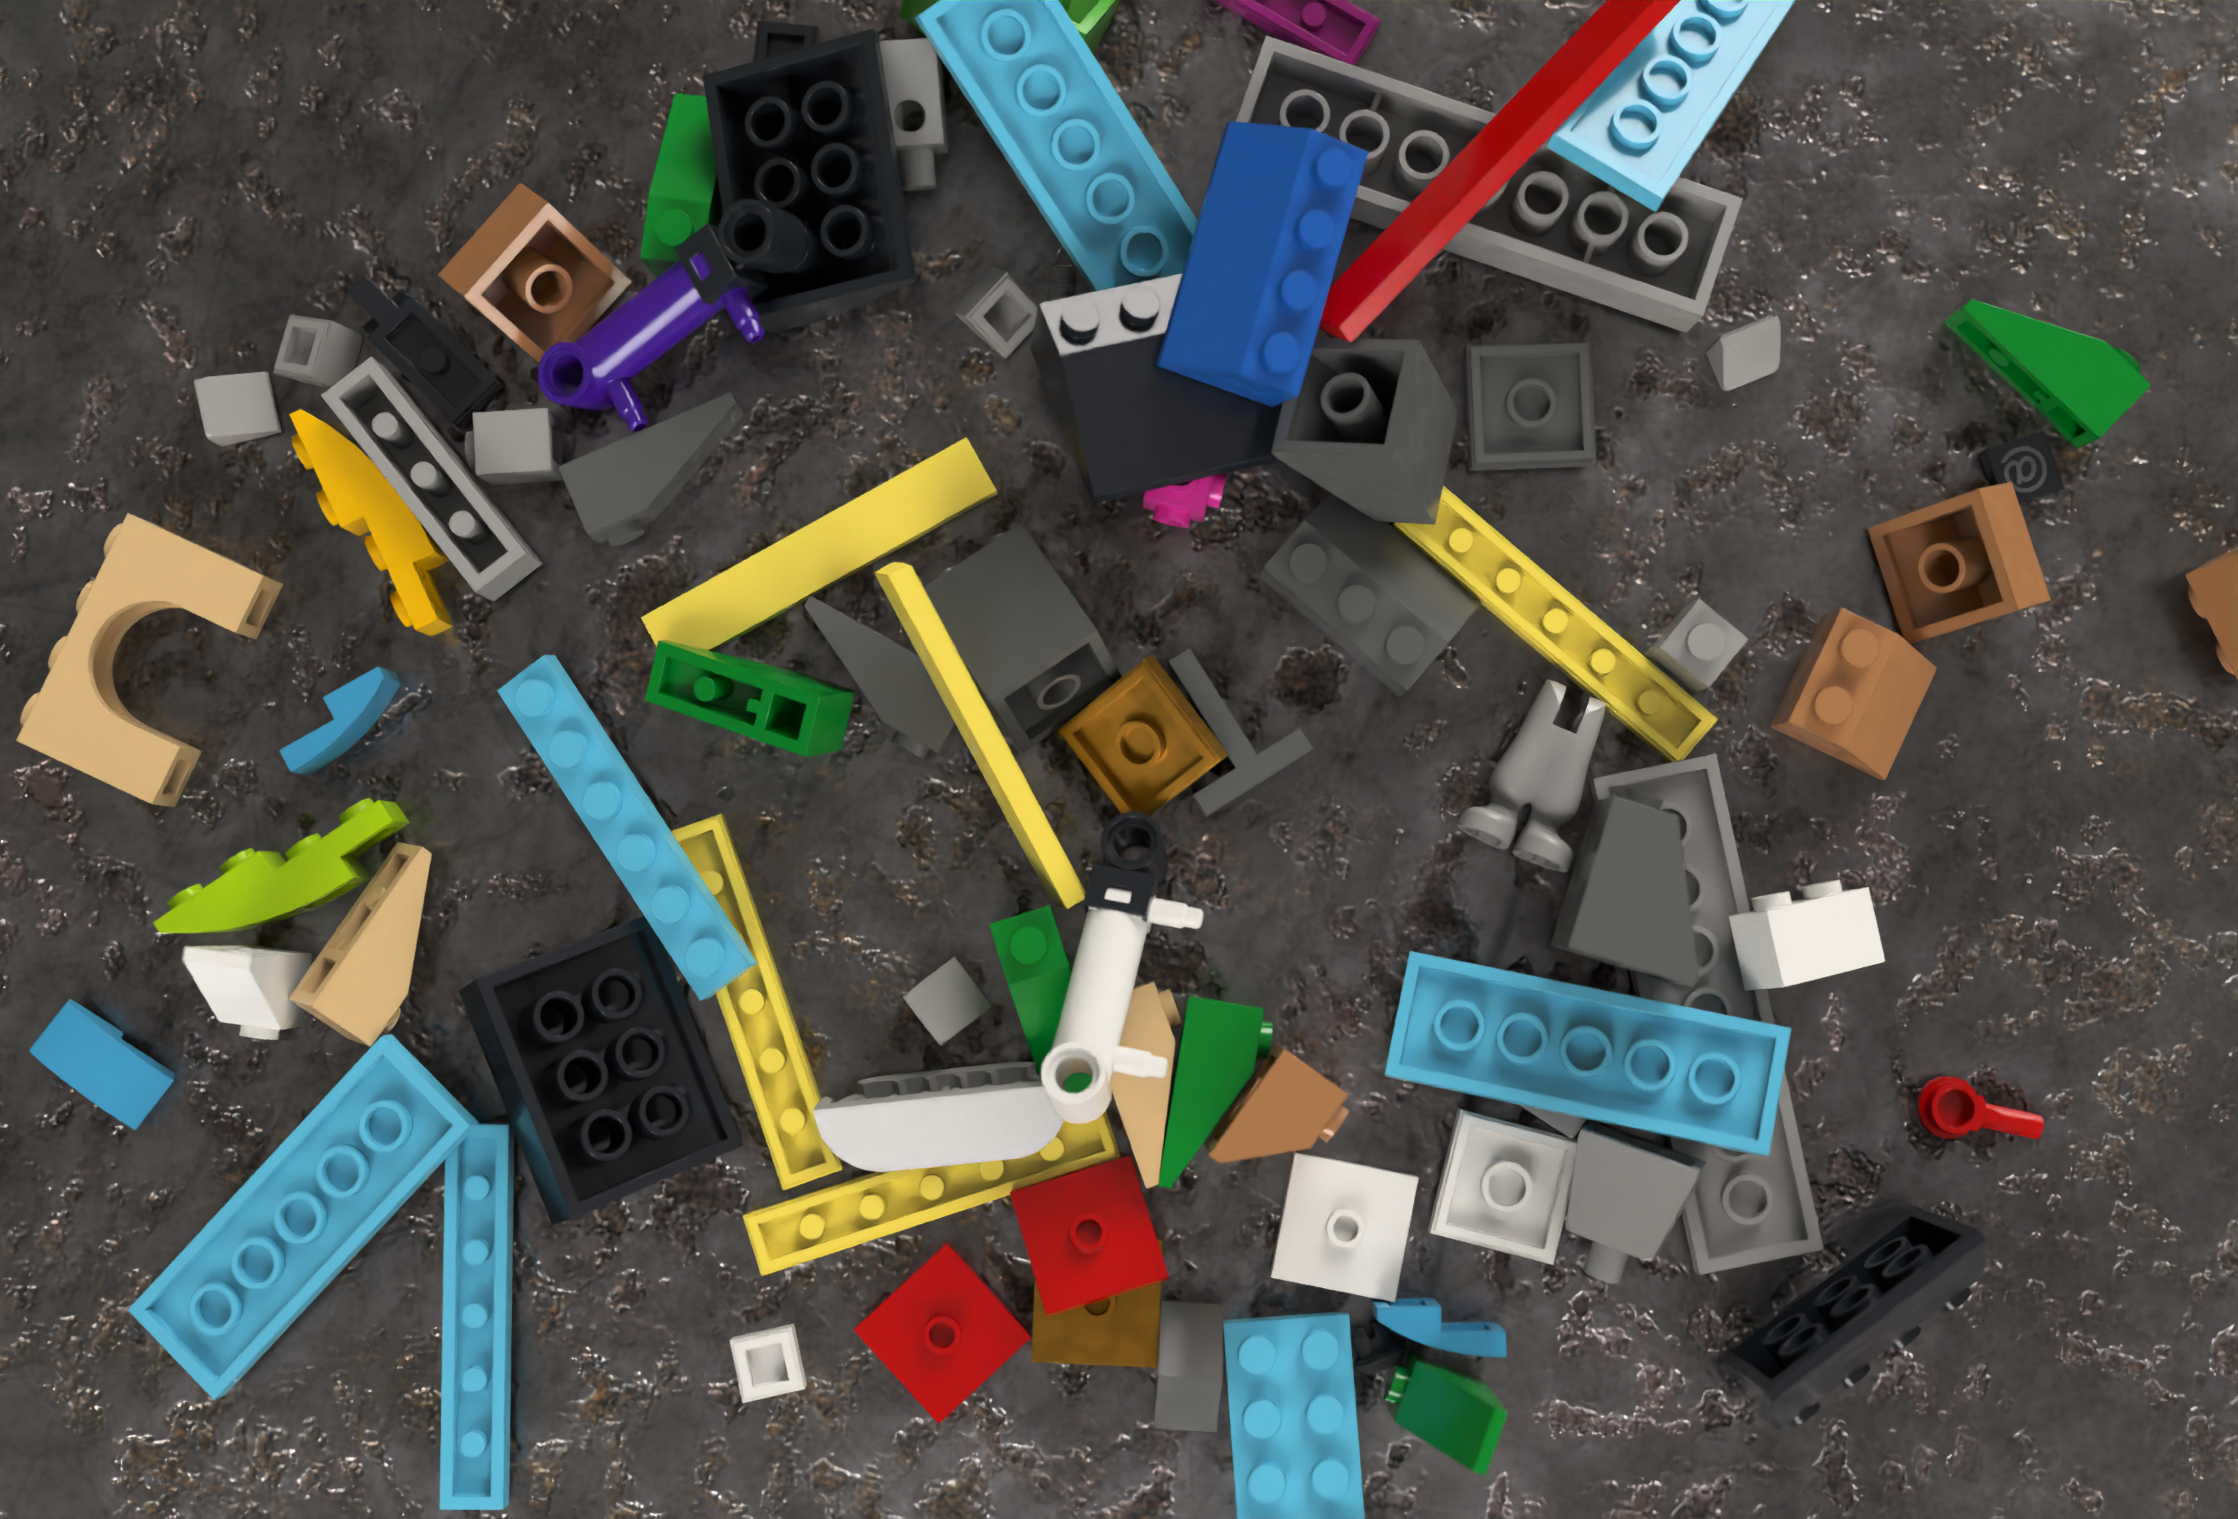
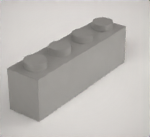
M370 357L321 395L475 593L494 602L543 564L389 369L373 357Z

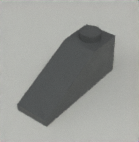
M726 393L558 466L587 535L599 544L608 541L610 546L622 545L643 535L645 532L643 525L656 520L744 417L745 414L741 404L733 393Z
M809 596L804 605L805 609L881 720L888 727L896 730L891 742L923 760L929 749L943 756L958 728L919 655L816 598Z

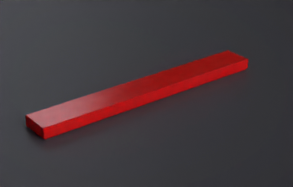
M1607 0L1329 288L1318 329L1349 343L1353 342L1681 0Z

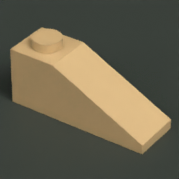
M396 843L288 998L289 1000L347 1039L370 1047L373 1046L377 1039L387 1035L392 1030L400 1016L399 1006L409 991L432 853L422 846Z
M1154 981L1133 987L1119 1046L1150 1052L1153 1056L1166 1058L1168 1061L1167 1074L1161 1079L1151 1076L1143 1078L1113 1072L1110 1081L1112 1093L1146 1189L1158 1185L1175 1051V1039L1171 1028L1182 1025L1171 990L1167 989L1158 993Z

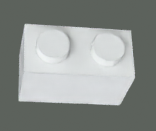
M1840 880L1816 883L1802 887L1804 899L1792 901L1790 891L1764 895L1751 899L1752 911L1729 916L1745 991L1786 987L1885 962L1869 887L1842 891Z

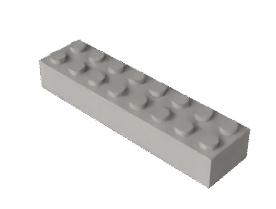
M1266 36L1236 122L1311 128L1368 151L1350 218L1386 230L1497 114ZM1551 135L1443 247V250L1687 333L1704 315L1743 198L1679 177L1658 210L1654 212L1547 148L1552 137Z

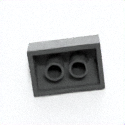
M1332 493L1304 519L1264 565L1259 576L1399 697L1411 688L1481 604V602L1387 522L1374 521Z

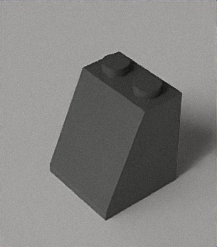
M1316 337L1299 396L1282 404L1272 453L1276 458L1374 521L1435 525L1459 412L1420 340L1356 338L1353 342L1349 343L1340 338Z
M1022 523L1008 532L995 535L985 543L981 550L955 567L942 570L928 585L923 587L963 663L1023 752L1064 726L1122 678L1096 627Z
M1625 789L1624 793L1615 792L1612 797L1594 801L1550 946L1671 984L1695 987L1699 970L1678 816L1660 810L1663 803L1662 799L1631 789Z

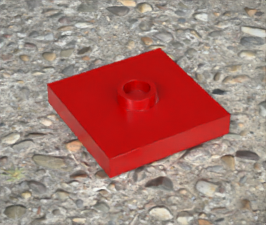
M1131 1155L1010 1192L1046 1317L1168 1280L1169 1275Z
M949 1241L854 1328L856 1334L938 1424L1032 1338L1031 1331Z

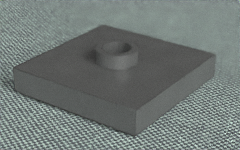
M1591 340L1466 344L1464 348L1469 471L1589 467L1596 463Z

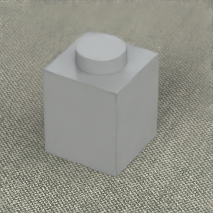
M549 408L473 413V431H468L465 435V454L469 468L476 469V475L490 485L563 480L558 466L564 464L561 419Z
M1698 599L1681 609L1646 652L1645 656L1694 694L1712 685L1748 638L1702 600Z

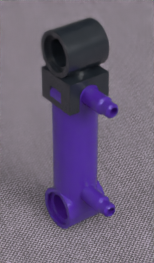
M741 199L731 204L724 212L719 227L707 223L675 248L680 260L574 343L559 342L551 346L542 356L538 366V382L541 391L549 400L557 404L580 409L605 411L615 406L620 417L625 419L630 430L640 431L644 429L648 420L643 412V405L630 380L723 308L727 309L736 328L741 330L746 341L755 343L764 337L765 331L759 322L760 316L751 300L769 287L761 270L771 274H783L793 269L799 263L806 249V233L803 224L796 215L755 199ZM766 228L765 239L759 246L761 233Z

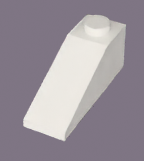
M254 945L185 947L183 962L219 1022L240 1024V1036L278 1040L280 1030L302 1027L304 1009L288 998L311 967L313 953Z

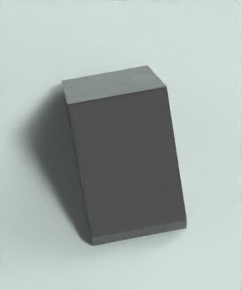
M1160 1299L1154 1429L1217 1432L1223 1380V1303Z

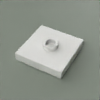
M1458 1108L1428 1231L1432 1234L1553 1265L1570 1198L1578 1139Z
M1294 1151L1270 1270L1271 1278L1395 1302L1419 1177Z

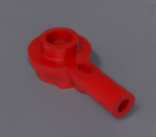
M1939 1076L1929 1080L1921 1088L1916 1100V1113L1921 1125L1930 1134L1939 1138L1957 1139L1968 1134L1970 1130L1978 1131L1980 1128H1986L2038 1139L2044 1127V1120L2041 1115L1986 1103L1984 1096L1977 1095L1975 1090L1966 1081L1954 1076Z

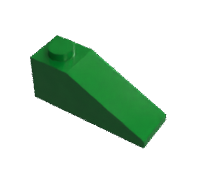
M675 93L648 195L640 258L654 276H660L680 260L675 248L707 223L719 227L723 216L706 96Z
M1971 299L1951 313L1944 321L1951 330L2076 449L2101 438L2151 386L2140 374L2141 369L2137 361L2124 350L2116 347L2112 348L2106 341Z
M661 640L658 641L645 701L792 753L809 757L841 751L855 691L804 673Z
M1052 905L989 924L1007 984L1038 1074H1041L1043 1062L1052 1051L1072 974V967ZM1085 1073L1069 1075L1064 1080L1066 1092L1080 1093L1085 1091L1091 1085L1093 1078Z
M1187 995L1164 1134L1159 1187H1172L1254 1073L1256 1058L1268 1059L1273 1022L1262 1021L1264 1008Z
M1409 1350L1404 1366L1400 1364L1393 1366L1384 1391V1400L1391 1402L1388 1411L1394 1422L1472 1472L1486 1476L1508 1411L1480 1376Z

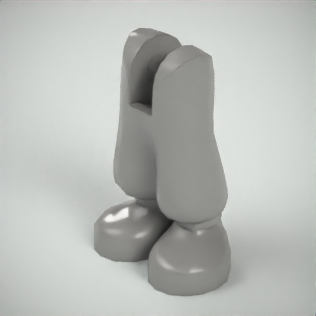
M1548 679L1534 700L1516 737L1491 774L1489 780L1490 802L1486 806H1474L1463 811L1457 826L1481 842L1498 849H1508L1515 835L1517 818L1523 805L1531 803L1529 820L1519 835L1512 854L1520 859L1548 869L1568 872L1574 856L1571 847L1559 837L1558 831L1562 825L1567 824L1575 817L1579 808L1588 765L1607 704L1588 696L1573 721L1571 732L1553 725L1560 711L1566 686Z

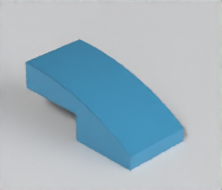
M376 667L324 696L323 699L334 720L279 750L289 770L292 773L311 776L349 750L375 724L392 701L401 685L396 672Z
M69 998L32 1044L29 1052L80 1094L122 1123L136 1130L174 1082L176 1073L122 1040V1031Z
M1433 1297L1396 1298L1395 1302L1371 1299V1312L1378 1322L1416 1342L1458 1354L1481 1357H1507L1506 1331L1498 1322L1442 1323L1441 1306Z

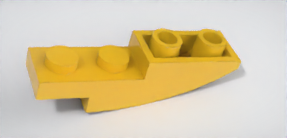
M302 409L289 414L298 432L291 436L294 450L307 470L314 468L323 487L322 490L316 492V496L324 515L333 526L339 524L341 528L357 536L369 531L371 532V535L364 538L365 545L377 568L380 571L387 569L397 591L390 594V599L395 612L404 626L410 627L413 625L416 631L431 637L453 627L454 625L429 573V570L449 562L450 559L361 446Z

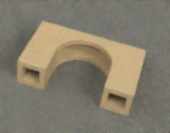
M127 513L123 523L118 524L110 532L105 542L104 556L106 558L96 579L91 580L85 585L77 599L76 611L78 615L68 636L62 637L50 654L48 667L51 670L41 691L34 694L28 700L22 711L20 722L23 727L16 741L150 804L175 807L202 751L145 725L126 710L116 693L113 682V659L118 644L127 630L139 619L150 613L169 608L188 610L230 631L257 640L283 584L158 525Z

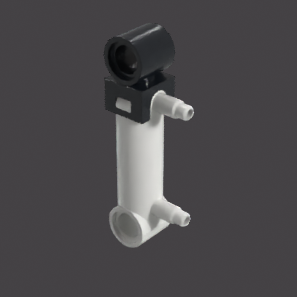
M1125 812L1115 816L1106 824L1101 834V849L1105 865H1093L1084 900L1085 924L1053 1048L1046 1056L1042 1065L1041 1080L1052 1110L1061 1119L1074 1124H1085L1096 1120L1106 1111L1111 1101L1112 1087L1110 1081L1113 1072L1143 1078L1151 1076L1162 1079L1166 1076L1168 1069L1166 1058L1153 1056L1150 1052L1121 1047L1119 1044L1145 938L1151 939L1154 924L1180 929L1183 927L1198 929L1202 926L1204 912L1201 909L1188 907L1185 903L1160 899L1158 884L1162 882L1167 872L1168 861L1164 836L1160 825L1151 816L1141 812ZM1131 846H1143L1149 849V852L1143 858L1137 860H1127L1120 857L1121 853ZM1074 1073H1085L1093 1078L1091 1085L1080 1093H1067L1060 1088L1063 1081Z

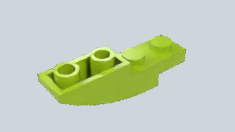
M371 798L364 799L340 814L338 819L342 825L321 838L319 833H316L293 845L286 852L289 858L288 862L284 860L280 852H255L253 848L234 855L220 866L219 869L223 874L221 877L204 888L201 884H195L176 894L167 902L170 911L153 923L160 933H219L260 927L310 912L344 896L372 879L359 860V857L410 822L396 802L378 800L374 803Z

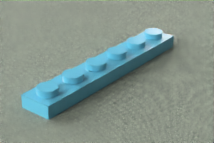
M543 655L497 690L699 1000L712 997L755 966L757 961L556 656Z
M479 1123L445 1159L439 1510H503L509 1505L514 1129L511 1123Z

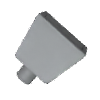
M928 38L880 41L902 190L911 191L936 188L934 155L948 153L943 62ZM912 114L923 115V126L919 130L914 132L904 131L903 121L906 117Z
M1591 1120L1582 1127L1577 1141L1566 1229L1592 1240L1583 1268L1584 1272L1598 1280L1619 1284L1629 1255L1652 1262L1668 1239L1703 1175L1707 1162L1597 1121Z

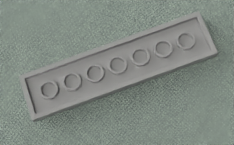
M1711 754L1590 779L1593 801L1614 796L1615 792L1624 793L1625 789H1631L1662 799L1663 803L1660 810L1678 816L1699 976L1696 986L1691 987L1671 984L1630 971L1635 997L1775 1025L1768 990L1745 991L1729 916L1748 912L1750 907L1717 755ZM1785 1069L1769 1156L1763 1157L1665 1136L1668 1148L1707 1162L1703 1175L1682 1211L1694 1272L1703 1275L1824 1250Z

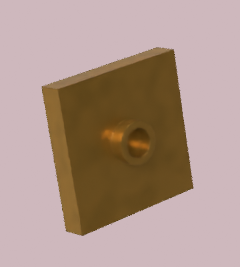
M1153 655L1142 660L1058 730L1121 814L1125 812H1141L1152 816L1229 755Z
M1157 1237L1158 1244L1162 1253L1163 1238ZM1035 1280L1031 1362L1157 1368L1161 1282L1046 1317Z

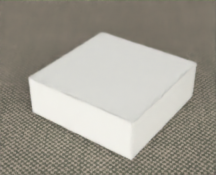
M794 1324L731 1338L730 1346L742 1403L806 1388L807 1383Z

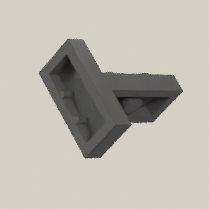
M1188 648L1168 661L1167 668L1172 674L1170 678L1229 754L1217 765L1226 760L1232 771L1191 797L1204 818L1313 750L1312 745L1301 728H1298L1257 754L1191 649Z

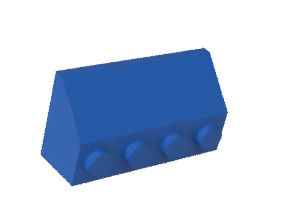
M1229 121L1225 125L1156 366L1270 407L1299 396L1368 151L1311 128Z

